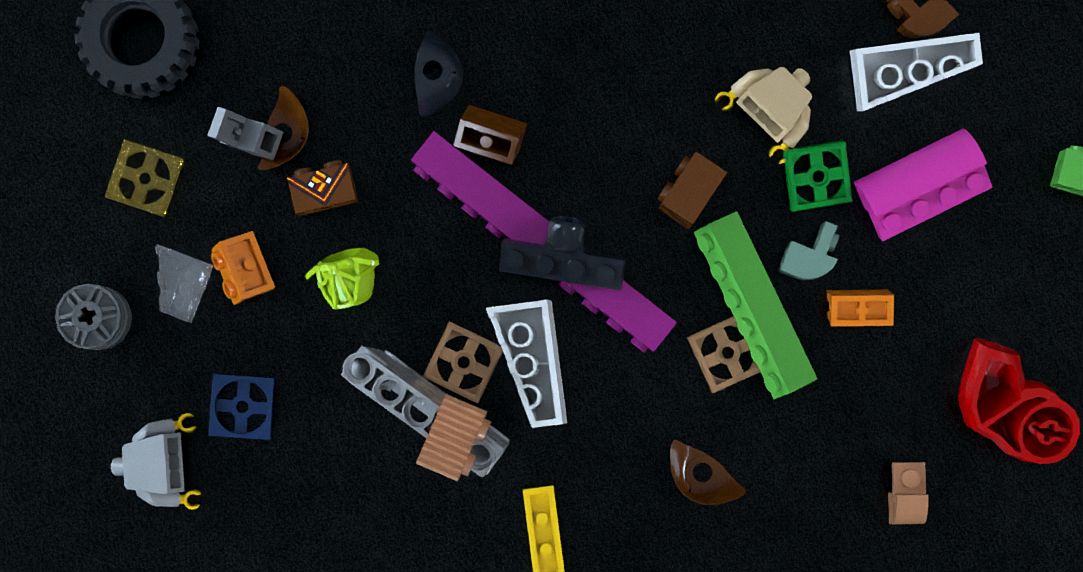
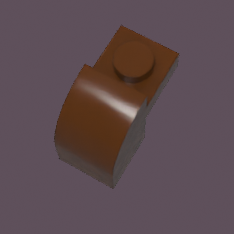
M886 0L889 3L887 5L889 11L896 18H902L905 21L897 31L903 36L914 40H924L935 36L959 15L946 0H928L921 8L913 0Z

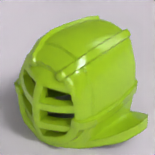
M352 248L326 257L309 270L305 277L308 281L312 276L317 275L318 288L321 289L324 298L332 306V309L349 308L362 304L371 297L375 278L374 268L379 265V259L374 252L368 249Z

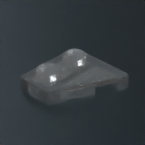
M157 244L155 249L156 254L159 255L160 272L157 273L158 285L161 289L159 296L160 311L192 323L214 265Z

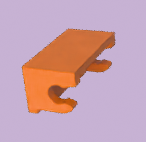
M888 289L827 290V301L829 302L827 317L831 326H893L894 295Z

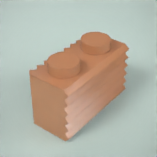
M445 394L416 464L455 481L459 480L461 474L468 476L477 457L470 453L476 440L483 442L491 424V421L485 419L488 411Z

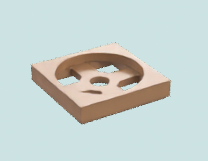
M734 316L687 337L712 393L760 372L758 365L754 361L746 372L743 371L739 363L740 354L750 349L745 338L737 342L731 341L724 330L726 326L738 328ZM712 333L718 346L715 352L703 357L701 353L702 343L706 336ZM727 346L734 350V355L730 359H726L722 355L723 348ZM719 363L725 364L732 378L721 379L715 377L710 373L709 368Z
M449 321L423 377L479 403L503 353V349L501 346ZM458 336L469 337L463 350L455 352L445 347L446 342ZM480 343L485 345L489 352L491 360L489 367L476 362L474 357ZM462 356L467 357L470 361L469 366L465 369L458 366V359ZM438 358L450 362L453 371L448 382L443 380L438 371ZM472 373L483 378L482 382L476 387L470 389L459 388L466 374Z

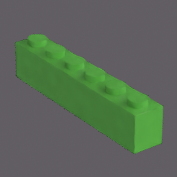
M736 211L695 231L694 234L697 238L698 246L711 267V273L724 294L725 303L731 309L736 319L738 330L744 336L751 351V357L758 365L764 378L765 386L771 392L773 399L790 394L817 380V376L738 212Z

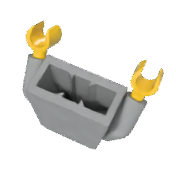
M190 413L181 415L179 420L173 421L171 418L146 424L133 436L131 443L123 445L122 457L112 460V473L115 476H124V486L126 489L136 490L137 496L152 506L178 507L179 504H184L191 510L197 509L200 504H190L187 500L189 495H201L200 491L190 489L185 495H180L179 493L184 492L185 489L181 433H175V430L181 429L183 432L190 433L196 429V426L191 428H184L182 426V421L185 418L194 417Z

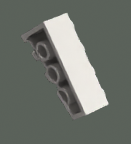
M979 33L850 50L857 111H865L886 101L983 64Z
M541 300L486 308L496 331L495 334L505 354L510 373L513 375L517 385L518 393L531 427L567 423L552 301Z

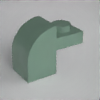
M827 221L822 223L812 249L793 241L789 242L777 272L798 280H812L828 273L838 260L826 255L828 251L833 252L839 239V235L835 234L837 225Z

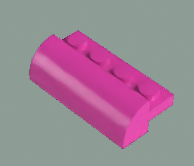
M965 129L942 138L854 182L863 207L869 212L878 237L882 241L993 188L984 166L987 164L985 157L974 138Z

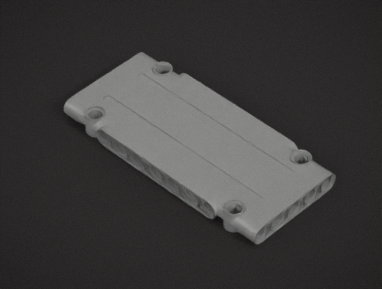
M361 345L359 350L349 355L343 364L341 375L346 380L427 438L446 394L387 350L383 352L380 349ZM381 390H388L389 392L393 390L399 396L393 401H388L382 396ZM412 405L428 416L425 422H417L411 417L410 409ZM490 425L483 442L476 440L470 452L477 456L471 470L481 477L487 475L509 445L510 439Z

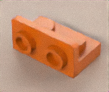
M253 231L221 241L212 248V263L216 270H220L224 280L222 283L224 293L228 299L232 300L234 305L275 288Z

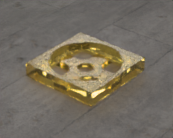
M124 139L105 198L165 217L184 159ZM139 152L146 153L142 167L134 169L125 166L127 158ZM159 158L163 159L167 164L170 180L157 176L155 168ZM142 173L150 175L151 180L148 184L140 183L139 177ZM121 177L133 181L135 185L131 199L126 198L119 188ZM153 188L165 192L159 200L150 204H144L147 192Z

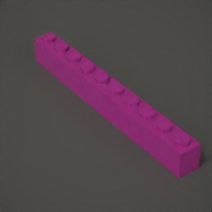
M433 131L411 159L412 163L416 165L413 171L426 181L430 177L440 184L437 190L448 199L452 200L454 196L464 203L461 209L472 218L476 219L478 215L488 222L485 228L496 237L500 238L504 235L508 239L545 244L549 221ZM624 280L623 288L620 291L563 281L558 283L570 295H573L574 292L584 298L582 304L594 314H597L599 310L609 318L606 323L618 333L625 330L633 336L630 342L644 353L647 349L654 352L677 323Z

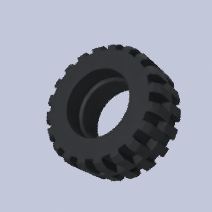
M93 0L91 4L85 1L81 7L85 14L83 18L77 17L75 25L80 29L79 34L75 35V44L80 47L78 56L81 62L87 66L86 70L105 87L122 96L129 95L132 98L142 99L143 96L148 95L150 98L160 96V91L164 89L169 92L176 88L174 83L178 79L184 81L189 75L185 71L189 65L194 66L197 58L194 56V51L199 50L200 40L196 38V33L199 30L197 23L193 20V13L183 0ZM149 11L159 17L165 28L164 42L160 51L151 60L140 65L131 66L122 63L114 55L111 46L112 34L116 25L130 13Z

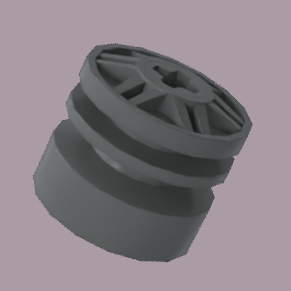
M83 284L73 287L63 295L57 305L55 320L59 333L68 343L77 348L104 350L112 348L124 340L131 327L132 314L129 303L119 292L109 287ZM88 311L96 313V316L92 318L93 323L85 321V318L89 316Z

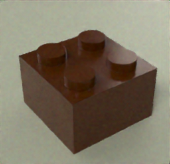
M695 152L692 158L687 155L684 157L674 173L679 178L675 184L668 181L657 200L662 202L658 210L687 229L693 225L727 174L725 170L698 152Z

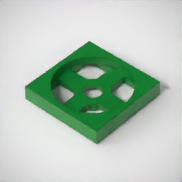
M844 140L783 150L790 210L792 212L853 202L846 142ZM829 151L839 159L841 166L832 168L824 166L822 152ZM809 154L811 167L807 172L794 174L793 167L796 161L802 155ZM818 170L824 173L823 180L815 182L813 180V173ZM842 179L839 189L828 198L826 186L830 181ZM803 185L813 187L815 201H808L800 197L796 192V187Z

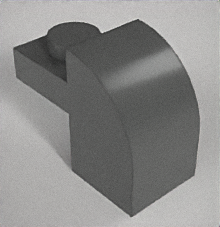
M217 107L207 136L235 149L274 161L284 132L265 123L251 120L227 109Z

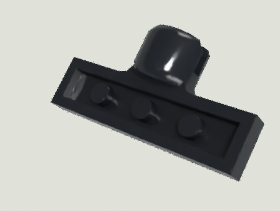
M558 216L553 217L548 222L545 244L505 238L502 241L499 271L620 291L623 288L626 258L585 250L583 246L585 223L577 218Z

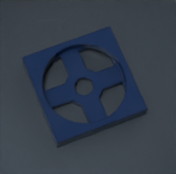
M213 374L208 436L271 440L276 378ZM231 382H238L237 396L233 400L219 399L220 391ZM251 383H255L264 391L267 402H256L250 397ZM238 402H247L248 410L245 413H240L237 410ZM218 411L232 412L235 416L234 431L226 429L220 423ZM253 414L266 415V419L259 428L252 432H247L249 417Z

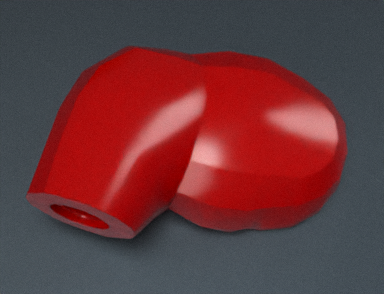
M974 339L961 378L958 397L965 424L972 430L991 439L1007 455L1025 462L1049 464L1056 463L1067 457L1076 446L1080 435V421L1075 410L1063 401L1054 390L1042 382L1025 379L1019 353L1015 350L989 340Z

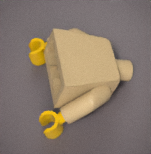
M779 67L775 71L770 69L749 71L731 86V91L718 93L715 102H718L724 96L729 97V105L722 109V111H729L734 105V99L738 97L739 99L736 103L777 143L782 139L781 145L773 146L770 149L769 157H771L777 149L786 150L790 147L794 148L809 128L811 109L808 103L812 99V95L805 86L810 82V76L805 70L799 68L792 74L784 67ZM784 157L779 161V164L784 163Z

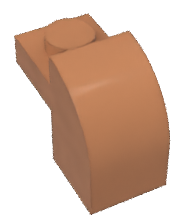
M892 462V492H888L890 524H925L928 514L925 462Z

